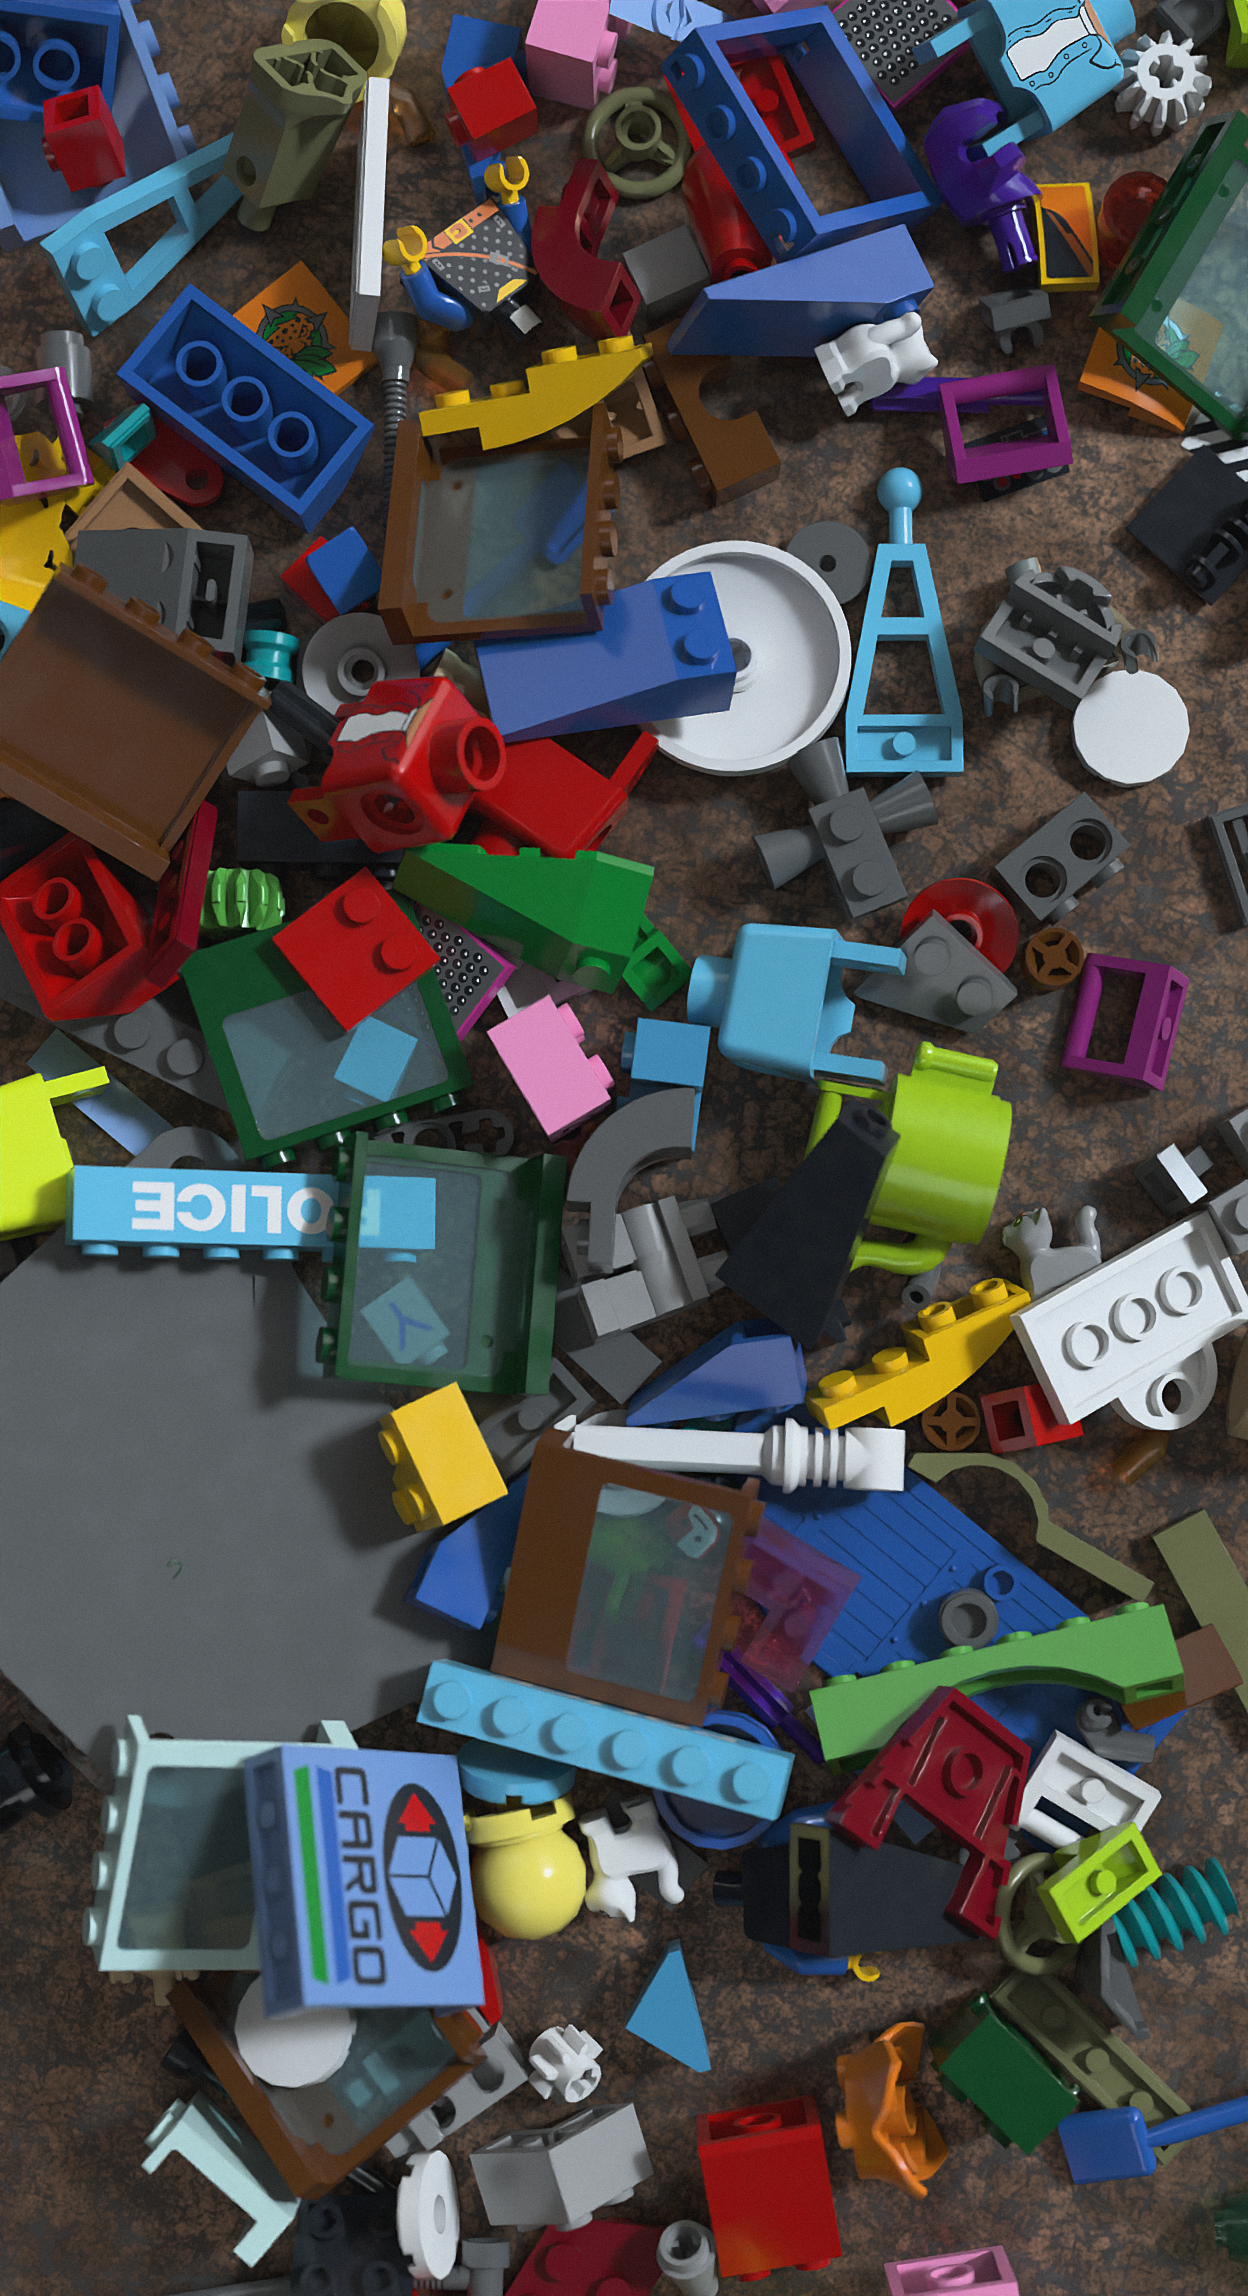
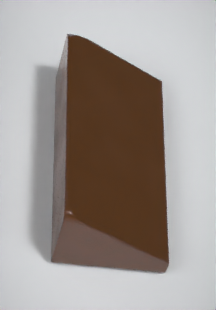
M1212 1623L1174 1639L1184 1671V1691L1127 1705L1116 1701L1123 1720L1129 1729L1138 1731L1244 1683Z

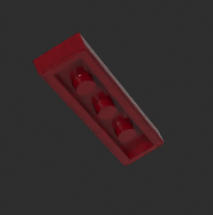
M205 800L202 801L169 853L170 864L160 880L144 967V979L162 989L196 950L219 809Z

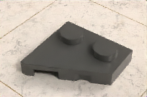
M933 908L893 947L901 949L907 958L904 976L868 971L854 985L853 993L861 999L976 1034L1017 996L1018 987Z
M555 1356L551 1357L549 1393L547 1396L522 1397L461 1391L499 1474L507 1482H510L532 1462L535 1443L549 1427L554 1428V1425L569 1415H576L577 1421L597 1403Z

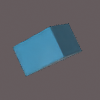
M680 1938L667 1942L625 2015V2028L700 2073L711 2070L710 2054Z

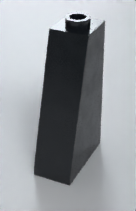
M852 1098L714 1274V1276L809 1350L818 1341L834 1315L899 1144L901 1135L892 1129L890 1120L875 1107L861 1105Z
M803 1822L790 1823V1949L833 1958L989 1938L979 1937L945 1911L964 1868L963 1865L882 1841L878 1850L861 1848L836 1828Z

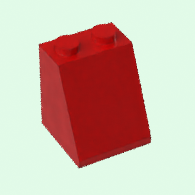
M813 2094L696 2115L698 2151L722 2278L735 2276V2279L740 2282L757 2281L768 2277L771 2274V2269L794 2265L798 2271H813L828 2266L831 2263V2258L842 2257L821 2126Z

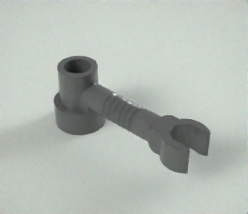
M497 2237L462 2239L461 2265L453 2264L450 2273L441 2280H419L413 2277V2288H431L432 2290L435 2288L440 2290L442 2288L443 2290L466 2291V2296H503V2268L510 2266V2240Z

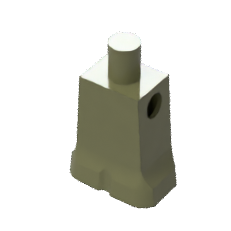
M308 39L295 41L293 45L289 46L276 44L261 47L254 51L248 90L221 171L244 194L237 212V218L244 226L255 231H266L270 227L279 204L312 198L347 118L367 79V72L340 45L325 39Z

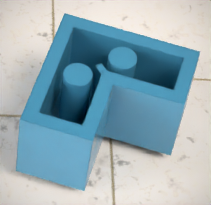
M638 1018L637 1033L625 1031L620 1067L621 1073L631 1074V1087L629 1097L618 1096L616 1111L632 1101L649 1094L678 1088H695L692 1138L693 1155L710 1027Z

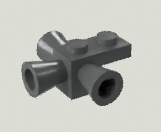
M838 737L821 740L798 750L786 764L814 804V807L809 808L804 821L806 826L752 836L758 859L771 888L776 890L818 861H821L826 875L832 873L851 921L906 900L908 894L883 835L938 825L936 809L921 774L915 770L879 795L868 800L863 787L849 792Z

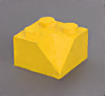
M456 1382L379 1418L384 1429L378 1432L381 1447L392 1465L397 1464L392 1478L397 1488V1491L392 1493L393 1503L402 1521L406 1525L413 1523L417 1533L442 1526L508 1494Z

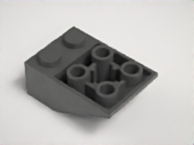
M191 528L78 531L74 568L78 562L92 568L109 581L106 590L125 602L129 600L130 596H135L145 601L162 614L159 623L180 635L184 628L198 634L214 646L215 649L211 655L228 666L232 667L235 661L241 662L254 552L248 535Z

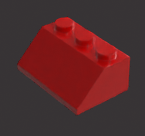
M73 832L67 833L0 882V923L44 1015L49 1020L60 1021L132 1013L180 979L176 972L163 989L144 979V967L152 924L118 859Z

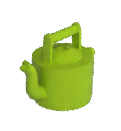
M923 1041L916 1048L910 1076L895 1073L888 1090L818 1079L816 1088L820 1089L804 1159L839 1116L844 1094L880 1100L881 1102L876 1109L881 1111L890 1120L892 1129L901 1135L868 1224L916 1234L913 1241L906 1243L862 1239L850 1272L862 1266H873L894 1274L915 1276L931 1271L946 1257L952 1243L963 1246L967 1243L973 1245L980 1243L990 1220L1007 1154L1012 1119L1011 1103L1000 1100L999 1096L991 1095L998 1071V1064L994 1060L935 1047L931 1042Z

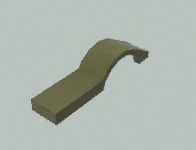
M910 1451L904 1461L905 1466L934 1482L939 1481L952 1470L967 1466L981 1465L994 1467L1011 1477L1025 1496L1031 1518L1028 1538L1138 1602H1144L1152 1589L1154 1582L1050 1522L1048 1505L1036 1481L1016 1463L981 1451Z

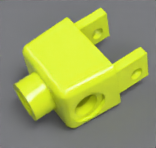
M105 1066L45 1082L41 1073H36L0 1086V1241L58 1230L66 1223L67 1172L74 1165L66 1139L60 1136L52 1107L102 1094L110 1083Z

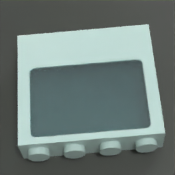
M127 1715L124 1738L116 1739L112 1749L111 1768L113 1777L116 1778L113 1796H105L102 1806V1830L106 1834L104 1851H97L92 1863V1885L94 1890H97L94 1907L85 1908L82 1920L83 1943L85 1946L92 1947L99 1971L261 1970L243 1760L280 1744L358 1749L344 1721L320 1720L316 1743L151 1740L147 1735L140 1715Z

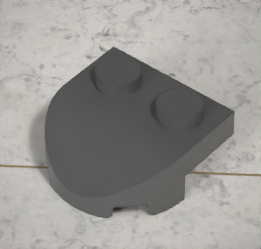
M1060 566L1054 573L1035 574L1034 569H1030L1015 581L973 650L1075 712L1116 647L1121 635L1122 624L1115 622L1112 611L1109 608L1112 599L1110 593L1090 575L1068 566Z

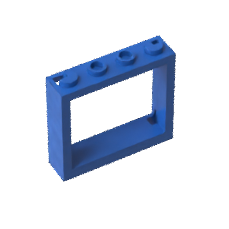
M827 5L695 27L660 64L661 69L777 264L901 224H905L910 234L944 203L937 188ZM803 41H805L810 50L808 53L801 44ZM784 54L872 203L819 216L729 64ZM780 235L784 240L785 244L790 242L794 243V245L788 251L785 249L784 245L779 239Z

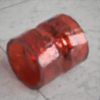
M1134 171L1120 176L1110 185L1095 218L1098 260L1104 267L1114 272L1116 271L1166 186L1167 181L1152 172Z

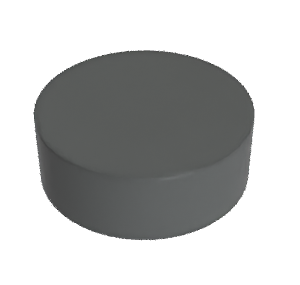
M960 1588L952 1591L943 1599L938 1610V1624L941 1634L954 1647L971 1646L973 1650L980 1649L986 1646L997 1632L999 1618L996 1607L990 1597L978 1589Z

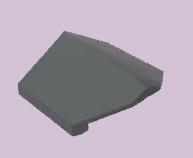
M1110 1917L1085 1937L1079 1949L1073 1976L1085 1990L1140 2041L1151 2036L1146 2023L1143 2021L1115 1932L1117 1930L1113 1918Z

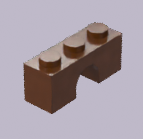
M683 318L643 335V344L652 343L653 355L642 366L650 391L653 392L660 389L668 406V409L662 411V415L673 441L677 444L684 440L693 460L686 464L696 490L700 495L709 492L717 508L778 480L781 461L757 411H753L738 419L721 420L710 415L704 409L700 401L702 394L712 385L730 378L731 356L671 355L666 343Z

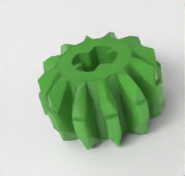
M219 867L216 871H208L198 937H206L210 941H230L282 924V917L285 916V898H283L282 885L279 883V878L271 873H263L259 869L245 870L241 867L236 869Z

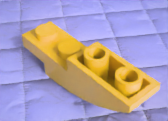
M626 335L598 341L599 352L577 356L576 345L542 351L543 362L525 369L529 389L525 388L524 379L491 385L489 386L491 396L470 399L468 389L435 395L436 406L418 413L423 437L479 427L483 450L513 444L542 434L580 415L615 392L652 357V343L634 345L633 336Z
M992 1278L975 1284L970 1288V1294L951 1303L937 1302L928 1305V1307L917 1313V1318L900 1325L907 1347L897 1346L884 1349L872 1357V1363L852 1372L843 1370L831 1373L819 1381V1387L805 1392L804 1399L809 1414L831 1431L868 1413L874 1414L887 1425L893 1427L922 1412L968 1379L996 1352L1014 1330L1009 1316L1032 1303L1028 1291L1006 1279Z

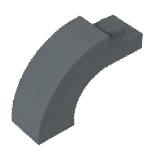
M695 1088L664 1090L632 1101L608 1117L595 1130L580 1152L569 1182L567 1206L568 1212L590 1213V1219L578 1220L577 1255H588L589 1272L613 1273L617 1206L628 1182L640 1170L655 1162L668 1159H691Z

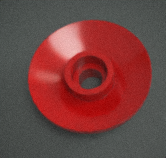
M970 878L945 879L926 887L911 901L902 920L900 939L934 908L950 924L958 920L967 922L972 930L964 938L1003 974L1011 965L1018 947V922L1009 902L990 885Z

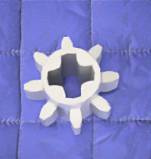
M572 2024L568 2025L565 2030L561 2027L550 2028L535 2040L530 2049L529 2062L536 2070L531 2073L527 2080L544 2099L551 2097L558 2105L562 2104L565 2099L571 2103L578 2102L587 2097L600 2080L601 2067L593 2059L603 2049L585 2030L579 2032Z

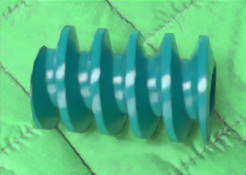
M1213 1856L1206 1858L1204 1862L1205 1878L1201 1876L1194 1866L1190 1864L1184 1866L1182 1869V1886L1171 1874L1163 1873L1159 1878L1160 1894L1149 1885L1137 1895V1902L1132 1899L1111 1916L1117 1930L1115 1933L1123 1958L1132 1969L1138 1967V1948L1142 1946L1155 1961L1160 1960V1940L1166 1938L1178 1953L1184 1951L1183 1932L1189 1930L1200 1945L1207 1943V1923L1212 1922L1223 1937L1229 1935V1916L1235 1914L1240 1919V1915L1231 1887L1217 1858Z

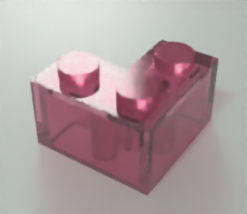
M764 1517L758 1539L748 1537L744 1558L754 1560V1566L746 1595L770 1611L742 1657L741 1662L793 1693L807 1673L862 1576Z

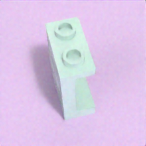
M199 2090L187 2105L177 2098L154 2125L153 2131L145 2139L144 2143L151 2151L141 2167L151 2174L171 2150L179 2151L250 2215L233 2251L248 2265L253 2267L293 2220L301 2199L295 2197L264 2147L203 2092Z

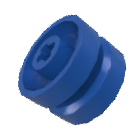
M726 1709L711 1711L701 1728L785 1751L784 1746L769 1726L746 1712ZM788 1781V1785H787V1789H786V1793H785V1797H784L783 1804H784V1802H785V1800H786V1798H787L789 1781ZM652 1787L658 1811L674 1833L699 1847L725 1850L748 1844L768 1829L774 1821Z

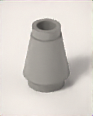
M682 2220L671 2224L663 2232L657 2247V2261L660 2268L685 2296H715L718 2292L719 2282L714 2236L706 2227L694 2221Z

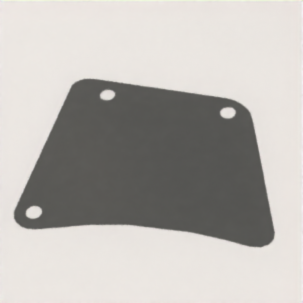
M178 1127L161 1133L126 1166L127 1168L170 1169L175 1160L182 1156L190 1155L201 1159L208 1170L245 1172L238 1156L225 1140L212 1131L198 1127ZM64 1223L0 1283V1670L111 1781L116 1783V1778L113 1777L111 1768L112 1749L116 1739L124 1738L127 1715H140L148 1737L161 1732L171 1735L176 1740L316 1743L320 1720L344 1721L349 1732L422 1698L432 1661L448 1659L481 1669L492 1664L511 1568L507 1567L498 1587L505 1594L497 1615L490 1624L483 1622L478 1630L465 1631L403 1601L427 1546L469 1513L442 1526L417 1533L413 1523L406 1525L402 1521L392 1499V1493L397 1491L392 1480L397 1464L392 1465L387 1459L378 1438V1432L384 1430L379 1418L395 1411V1409L371 1382L322 1378L323 1364L316 1363L315 1347L319 1328L327 1327V1322L300 1282L291 1262L264 1261L263 1250H239V1259L209 1260L203 1259V1249L179 1248L178 1258L142 1257V1247L118 1246V1256H82L81 1245H65ZM253 1276H271L272 1279L254 1311ZM176 1766L175 1769L163 1775L147 1772L142 1799L169 1805L197 1803L244 1783V1768Z

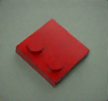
M366 866L271 938V943L345 1035H348L432 970L441 960Z

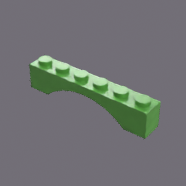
M1145 1602L1132 1603L1115 1610L1112 1617L1092 1622L1088 1617H1075L1057 1624L1055 1631L1032 1636L1027 1631L1014 1632L999 1638L995 1646L973 1650L971 1646L953 1647L941 1652L938 1655V1660L917 1665L911 1660L896 1661L883 1666L880 1669V1674L861 1679H857L855 1675H840L824 1681L822 1688L809 1691L825 1761L831 1775L837 1776L867 1768L939 1685L956 1687L969 1698L1000 1687L1027 1683L1060 1684L1097 1692L1125 1705L1184 1691V1671L1164 1604L1149 1607V1604Z

